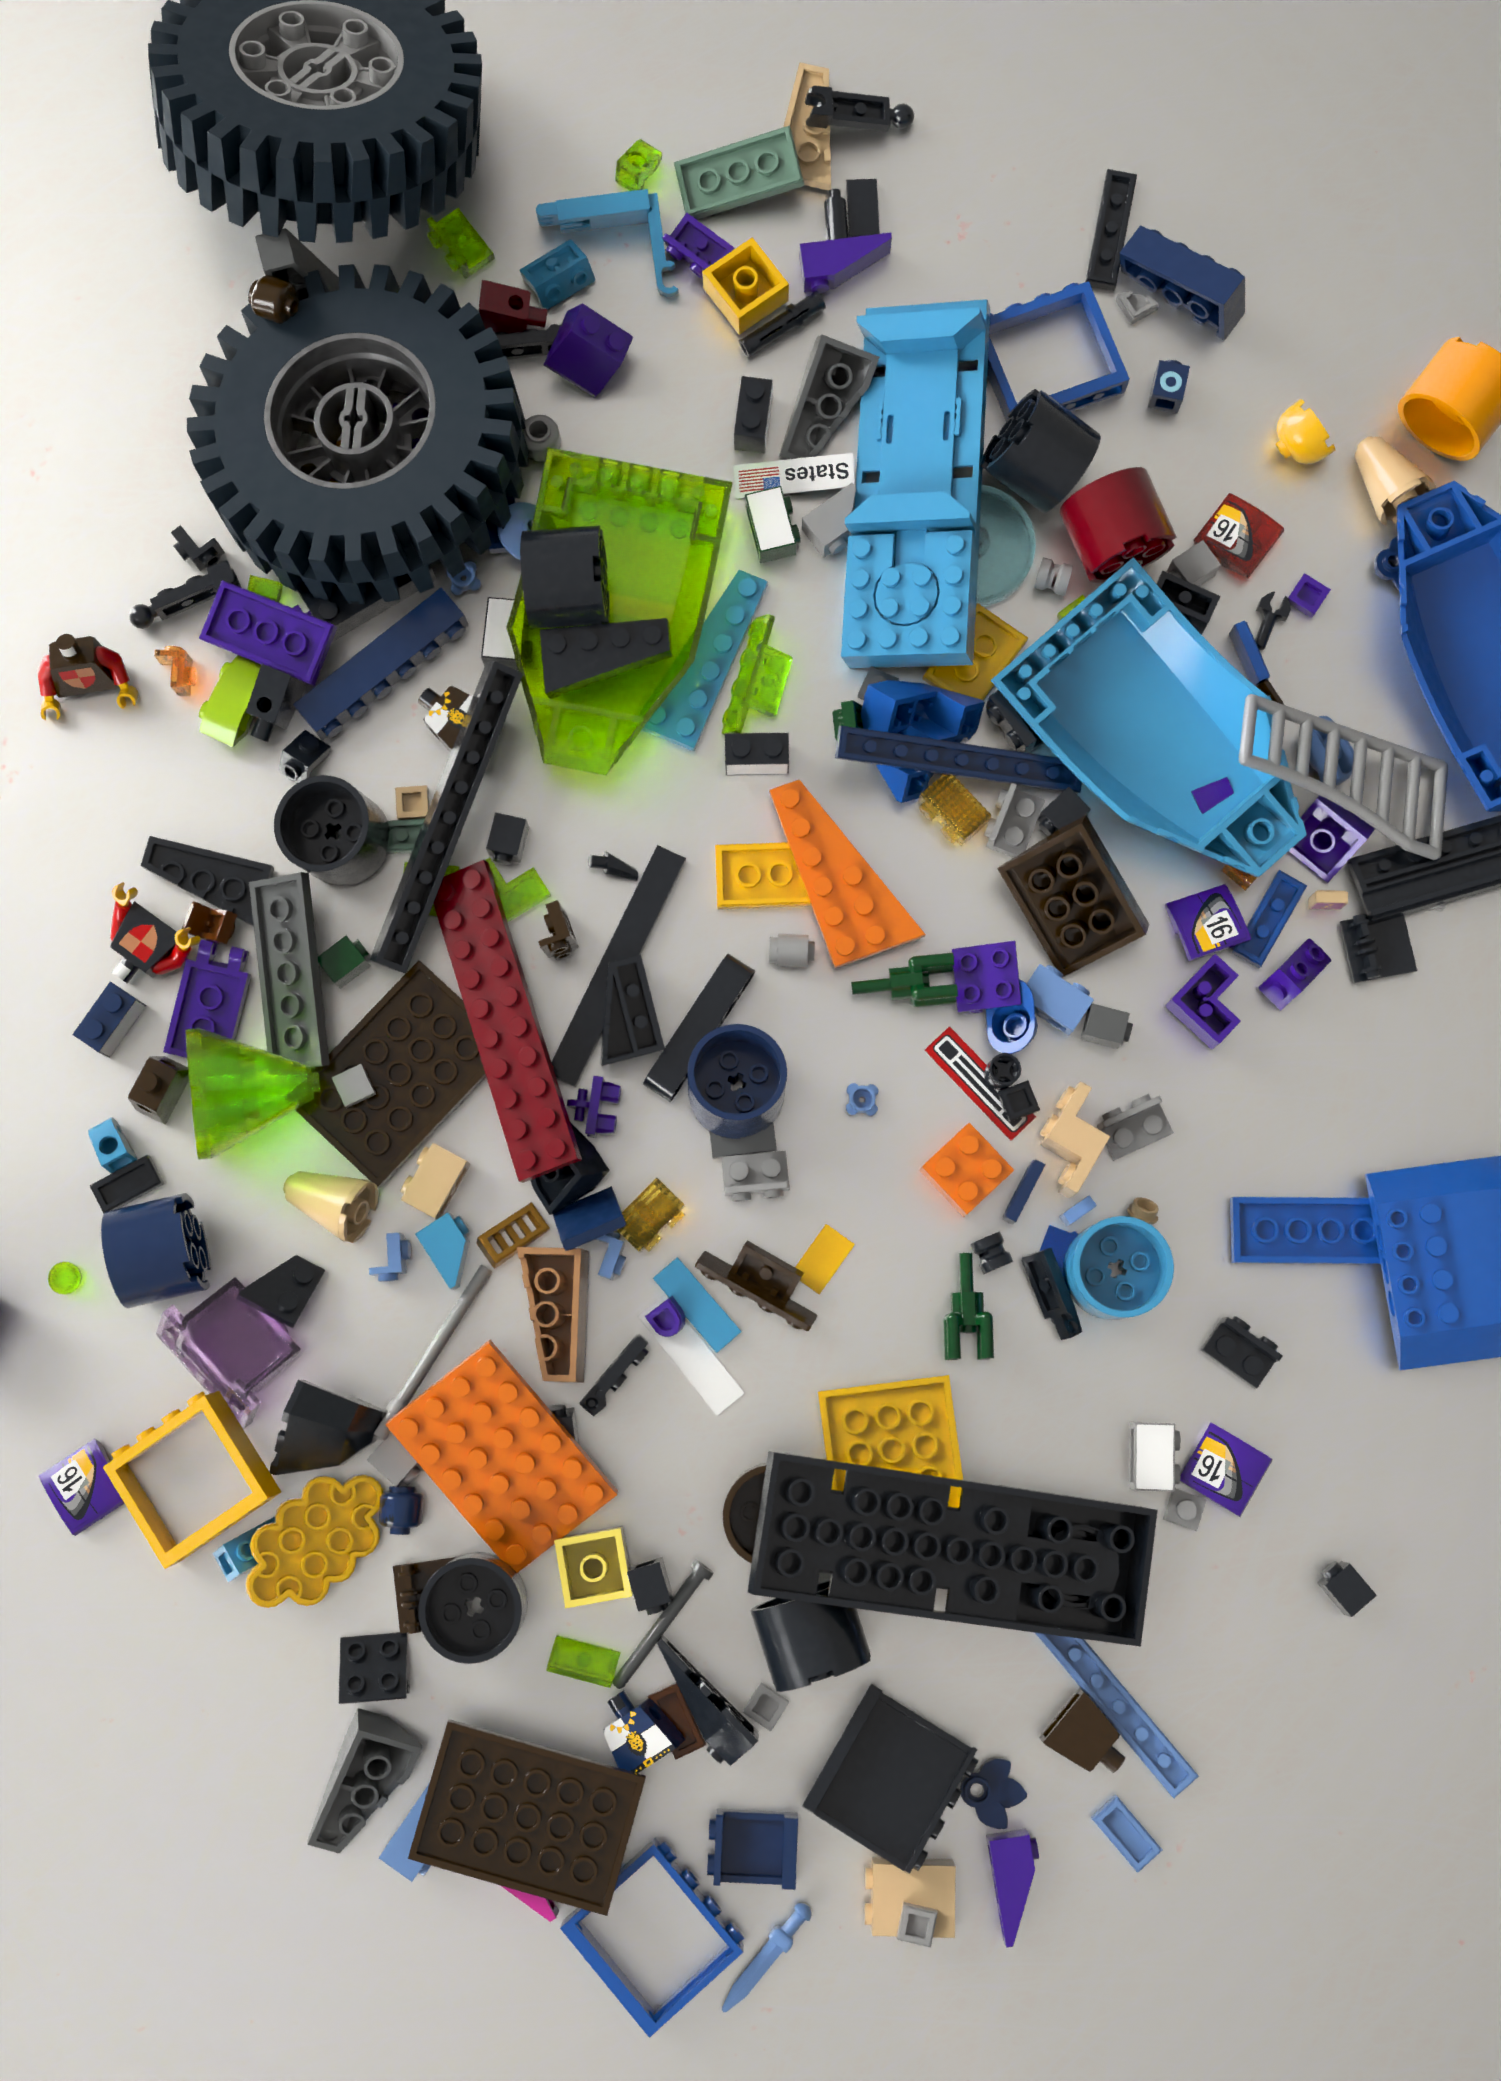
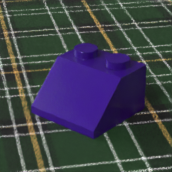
M582 303L566 312L543 365L595 398L621 366L633 336Z
M1319 795L1300 817L1303 820L1307 835L1292 847L1289 852L1328 883L1367 841L1375 828L1350 811Z

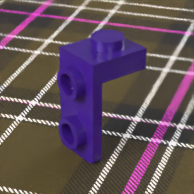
M1309 938L1258 989L1281 1011L1331 962V958Z

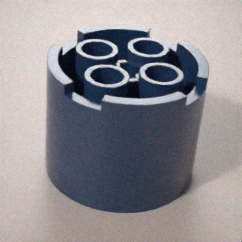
M744 1024L721 1026L706 1034L696 1044L688 1062V1096L696 1119L706 1129L716 1135L740 1139V1137L750 1136L765 1130L778 1117L784 1102L787 1064L784 1054L776 1041L766 1032ZM737 1081L742 1083V1088L739 1087L736 1091L731 1090V1085H735Z
M187 1193L119 1208L103 1214L101 1241L105 1265L113 1290L125 1308L204 1291L210 1287L209 1281L205 1280V1272L211 1270L208 1243L202 1222L199 1223L196 1215H192L190 1209L194 1208V1202Z

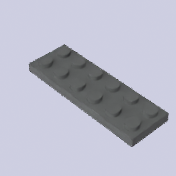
M299 872L249 882L269 1073L329 1066L309 873Z

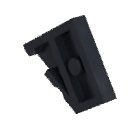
M295 1255L240 1290L236 1299L293 1328L321 1280L325 1269Z

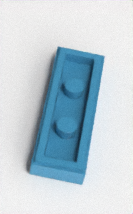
M678 1257L653 1278L669 1298L671 1296L674 1297L684 1311L685 1317L716 1353L742 1332Z

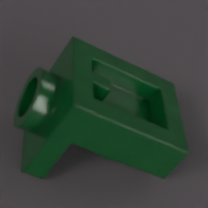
M854 700L841 702L842 709L832 712L836 741L839 726L863 729L861 718L863 705Z

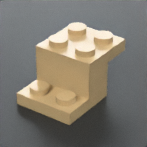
M1081 1081L1074 1088L1069 1086L1063 1092L1055 1106L1060 1109L1057 1115L1052 1114L1040 1132V1135L1044 1137L1040 1145L1070 1162L1069 1166L1067 1165L1057 1181L1062 1184L1058 1193L1068 1199L1079 1192L1110 1138L1109 1135L1076 1117L1092 1089Z

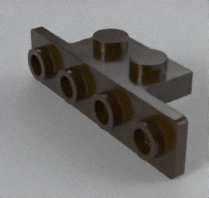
M748 1240L733 1266L707 1251L702 1253L695 1264V1268L699 1269L706 1278L720 1281L727 1285L734 1294L748 1297L755 1301L762 1310L776 1313L786 1319L787 1323L796 1329L809 1331L817 1318L816 1313L790 1299L804 1272Z

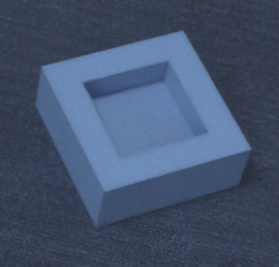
M1089 1195L1059 1217L1067 1227L1097 1205Z

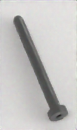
M697 1559L692 1563L690 1567L693 1569V1572L614 1677L613 1685L616 1688L621 1689L625 1687L703 1579L710 1580L714 1573L706 1565Z

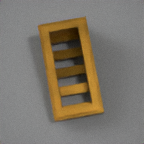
M531 1202L480 1235L476 1243L495 1269L517 1254V1247L528 1246L550 1230V1227ZM526 1215L536 1228L533 1232L530 1231L522 1219ZM513 1224H517L524 1234V1238H519L512 1228ZM504 1231L513 1242V1245L510 1247L501 1236V1233ZM492 1239L496 1241L502 1250L501 1253L497 1254L490 1244Z

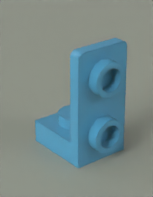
M275 1516L223 1544L213 1553L228 1583L258 1564L251 1554V1538L255 1531L264 1524L275 1523Z

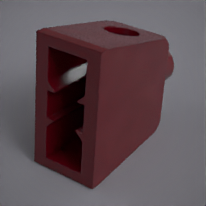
M482 280L478 311L485 330L491 327L494 333L506 332L510 334L523 332L527 329V325L545 328L548 309L530 306L531 292L528 290Z

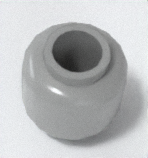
M534 415L526 419V428L522 430L529 452L528 457L541 462L551 460L557 455L561 447L558 425L552 418L546 415Z

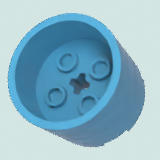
M1117 1216L1107 1218L1086 1228L1073 1239L1064 1256L1063 1274L1072 1300L1082 1310L1097 1318L1118 1320L1144 1314L1152 1310L1163 1300L1172 1284L1174 1262L1168 1243L1157 1229L1147 1222L1134 1217ZM1118 1262V1269L1122 1271V1274L1112 1277L1110 1276L1112 1270L1108 1268V1265Z

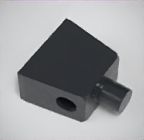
M262 664L246 709V713L257 718L250 735L268 742L275 725L287 729L296 710L293 704L302 697L307 684L289 674Z

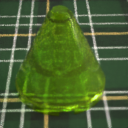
M199 1027L185 1030L198 1160L214 1158L313 1100L314 1092H320L318 1072L312 1073L311 1066Z

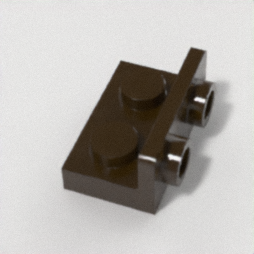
M556 900L545 904L549 914L544 915L549 933H552L553 936L542 939L538 943L548 958L554 957L555 960L572 955V950L579 946L568 915L559 901Z

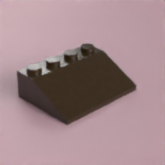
M1087 815L1055 831L997 868L1054 967L1063 974V977L1141 938L1147 933L1150 924Z

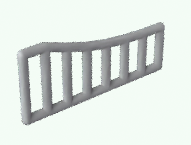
M1249 694L1245 698L1239 750V763L1241 765L1275 776L1327 798L1355 814L1405 851L1432 860H1437L1441 857L1448 777L1447 762L1254 694ZM1257 710L1272 715L1268 760L1253 755ZM1285 719L1300 724L1295 770L1281 765ZM1313 729L1327 734L1323 782L1308 776ZM1340 739L1355 743L1350 796L1335 789ZM1367 748L1381 752L1376 813L1362 804ZM1394 757L1408 762L1402 832L1389 823ZM1421 767L1435 771L1429 845L1415 840Z

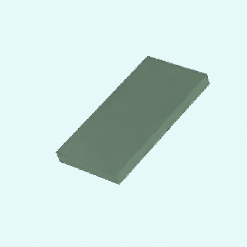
M790 125L674 162L685 214L687 212L696 220L805 186Z

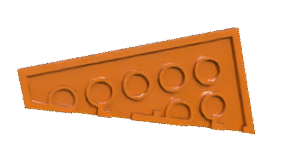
M800 780L769 790L835 969L925 937L926 934Z

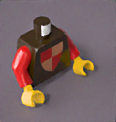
M71 634L59 636L56 642L49 644V654L43 657L38 667L40 695L44 696V701L41 704V717L43 720H46V709L49 708L56 711L57 720L59 719L61 705L54 699L56 694L58 698L116 689L119 686L120 692L116 700L118 706L122 709L125 708L126 698L124 696L131 698L133 705H136L139 696L138 690L128 685L130 679L119 653L102 646L95 637L74 638Z

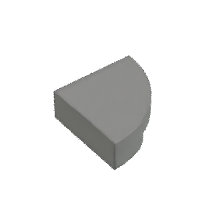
M1132 291L1120 293L1116 297V302L1131 325L1157 311L1159 304L1151 296L1147 295L1146 297Z

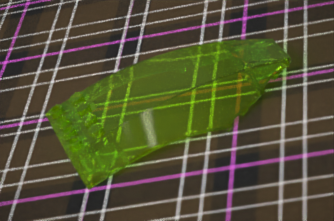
M547 447L531 530L600 526V529L603 531L608 566L607 578L610 594L609 623L667 618L670 624L672 657L617 674L615 677L603 679L588 684L581 689H574L549 699L545 694L540 629H531L529 626L524 603L522 576H520L506 629L513 648L519 672L524 673L521 683L544 764L607 776L692 666L708 607L733 482Z

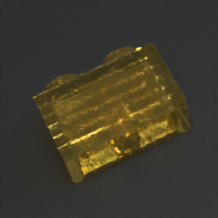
M942 774L919 796L918 802L921 804L919 809L922 814L930 821L935 818L943 827L940 830L943 836L952 844L957 841L961 847L978 833L991 818L990 812L953 775Z
M656 1177L622 1212L627 1225L617 1231L639 1253L644 1249L650 1252L662 1240V1237L659 1235L667 1225L671 1229L674 1228L685 1216L682 1212L685 1204Z

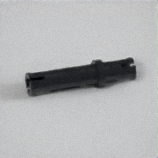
M814 291L797 304L791 303L786 307L785 312L765 323L743 339L738 340L745 355L751 357L752 354L775 341L794 327L800 328L803 326L805 320L826 308L823 298L817 291Z

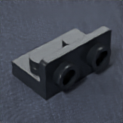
M1236 1316L1232 1319L1229 1317L1222 1318L1200 1350L1248 1385L1257 1389L1274 1363L1279 1362L1283 1355L1276 1351L1278 1345L1262 1335L1260 1338H1257L1250 1333V1325Z

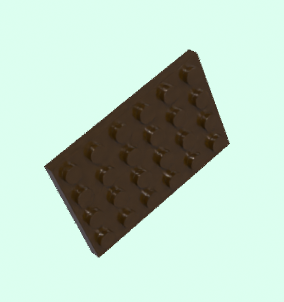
M418 960L328 1054L330 1065L316 1067L285 1101L380 1189L486 1077L463 1000ZM362 1064L376 1095L346 1108L332 1077Z
M449 1719L408 1859L607 1916L646 1775Z

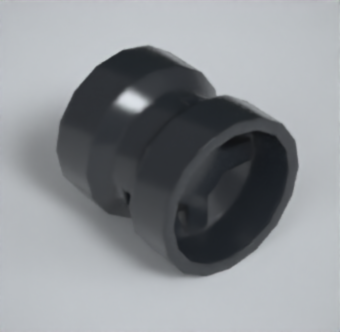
M1008 1053L995 1056L986 1065L984 1070L985 1081L990 1087L997 1090L1010 1087L1021 1075L1020 1062L1015 1056Z
M1000 1232L970 1244L974 1254L979 1255L981 1260L979 1266L983 1274L1013 1262L1010 1253L1004 1250L1002 1245L1004 1239Z

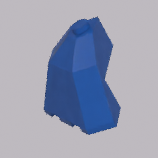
M886 680L868 684L864 694L861 718L863 729L960 743L964 738L970 740L977 731L985 702L978 698L924 683ZM876 765L894 797L900 803L922 798L930 788L928 785L929 780L935 774L932 772Z

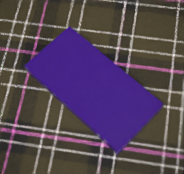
M222 580L199 639L261 665L264 664L314 686L338 627Z

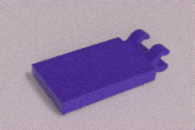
M201 939L196 961L186 959L163 1052L228 1067L251 974L242 972L247 963L249 951L232 946L228 964L213 960L217 954L218 944Z

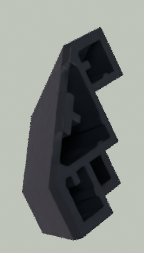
M298 1380L283 1411L281 1421L286 1422L287 1427L286 1431L280 1430L274 1449L277 1454L271 1463L270 1474L282 1475L344 1465L375 1443L376 1439L379 1438L373 1433L387 1411L357 1397L340 1396L306 1380Z

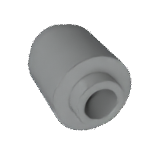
M778 934V937H770L769 963H777V966L808 967V960L814 961L815 941H809V935Z

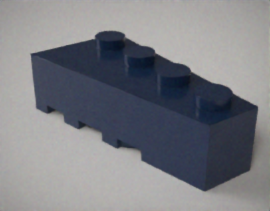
M1140 225L1119 253L1122 273L1152 293L1160 290L1163 297L1168 301L1167 303L1176 309L1182 305L1195 315L1192 320L1201 326H1204L1207 322L1218 329L1215 335L1224 341L1245 314V276L1234 268H1227L1215 262L1208 255H1200L1190 250L1185 244L1181 242L1176 243L1164 237L1157 230H1150Z

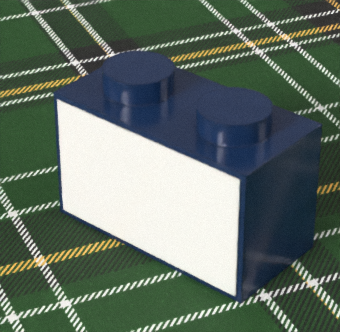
M109 982L72 1035L95 1051L110 1058L147 1005L114 983Z

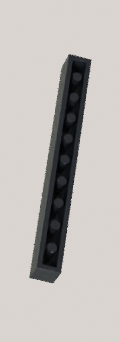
M496 661L486 662L370 960L406 974L524 673Z

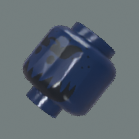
M389 1486V1491L382 1493L380 1496L379 1523L384 1527H390V1534L409 1535L410 1528H415L422 1524L423 1496L416 1492V1487Z

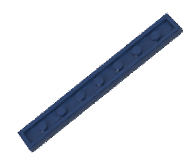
M839 726L835 759L1008 784L1012 782L1017 785L1065 791L1070 787L1075 793H1081L1082 782L1058 757L848 726Z

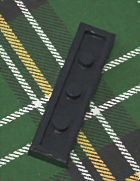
M1107 169L1085 282L1089 281L1091 287L1115 291L1120 268L1119 253L1124 247L1137 174Z

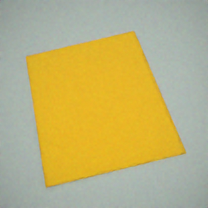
M825 1224L795 1266V1268L804 1272L800 1281L820 1295L855 1244Z

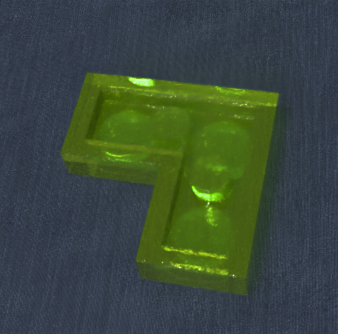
M489 857L485 860L489 862L507 923L551 896L534 867L506 883L492 859Z

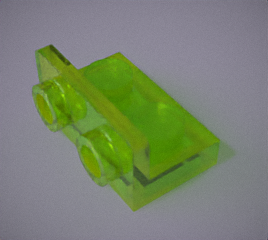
M459 208L438 222L432 216L426 220L429 232L426 233L428 239L436 249L441 247L446 254L444 258L453 272L458 270L465 279L495 259L492 250Z

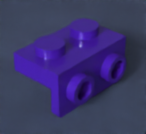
M687 212L671 235L665 233L662 237L667 246L665 251L679 262L682 258L691 264L689 269L702 279L703 270L735 249V247Z

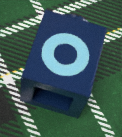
M1159 360L1154 373L1147 407L1177 414L1183 402L1190 366L1182 365L1177 360Z

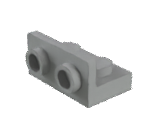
M1012 782L1008 791L1001 790L995 807L1001 810L997 820L990 818L984 836L989 837L986 847L1015 857L1026 850L1045 800L1016 789L1017 784Z
M1147 1094L1132 1101L1133 1108L1122 1112L1119 1107L1102 1115L1104 1121L1098 1124L1097 1128L1110 1136L1106 1146L1113 1161L1174 1133L1160 1105L1162 1102L1160 1096L1151 1099L1150 1095Z
M786 1151L721 1157L725 1196H732V1201L751 1200V1194L764 1193V1198L783 1197V1191L790 1190Z

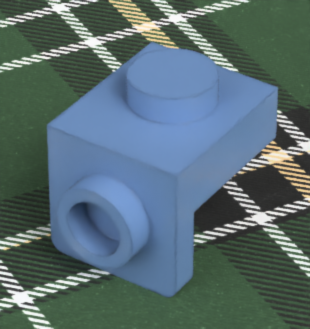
M614 1231L595 1239L609 1244L598 1275L613 1280L615 1274L621 1275L626 1261V1257L622 1256L626 1243L619 1240L621 1234Z
M386 1233L388 1266L369 1268V1275L378 1276V1281L380 1282L398 1280V1274H407L406 1259L411 1258L410 1241L405 1240V1236L402 1233Z

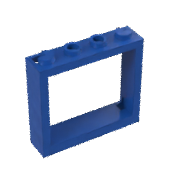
M1089 281L1082 284L1072 283L1064 287L1062 291L1051 295L1050 293H1043L1031 302L1025 304L1015 303L1007 307L1005 311L994 315L990 313L989 335L1079 303L1082 304L1111 374L1049 395L1071 412L1125 393L1130 380ZM989 336L987 376L1007 422L1009 419L1008 414L1017 405V402Z
M656 1838L620 1869L615 1890L654 1856L727 1944L725 1948L654 2011L582 1923L581 1920L591 1911L576 1908L563 1920L560 1927L562 1932L649 2038L743 1953L744 1944L741 1942L744 1936L733 1922L727 1925L719 1915L722 1910L717 1902L710 1895L706 1898L697 1888L700 1884L694 1874L688 1868L683 1871L674 1861L677 1858L674 1850L665 1841L660 1844Z

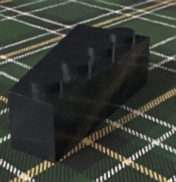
M667 618L540 629L545 694L549 699L574 689H581L588 684L615 677L617 674L672 657L670 624Z

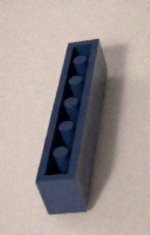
M440 587L293 704L294 707L322 741L327 737L332 738L343 729V724L351 718L355 719L364 714L368 708L367 705L376 698L381 699L388 695L392 690V686L401 678L405 680L412 676L417 670V666L425 659H433L440 653L441 647L449 640L454 641L461 637L468 626L464 613Z

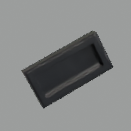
M877 179L846 180L849 238L880 234Z
M145 1155L91 1184L90 1188L104 1214L107 1211L121 1208L160 1187L164 1182L151 1156Z

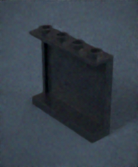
M871 1684L802 1807L905 1873L910 1874L912 1869L919 1871L928 1855V1852L923 1849L929 1838L931 1837L936 1840L945 1824L941 1816L946 1806L953 1809L960 1797L962 1790L957 1788L963 1775L970 1778L979 1761L974 1757L978 1749L964 1744L883 1694L881 1689Z

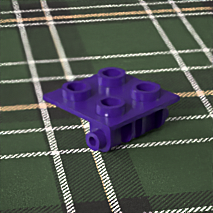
M1016 941L952 949L954 955V978L958 990V997H956L958 1013L970 1011V1013H982L983 1009L1022 1005Z

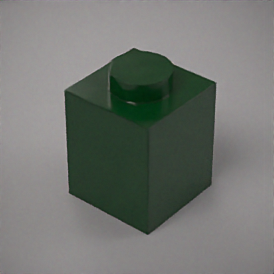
M347 935L318 956V963L340 989L371 966L365 959L370 955L358 939L352 942Z

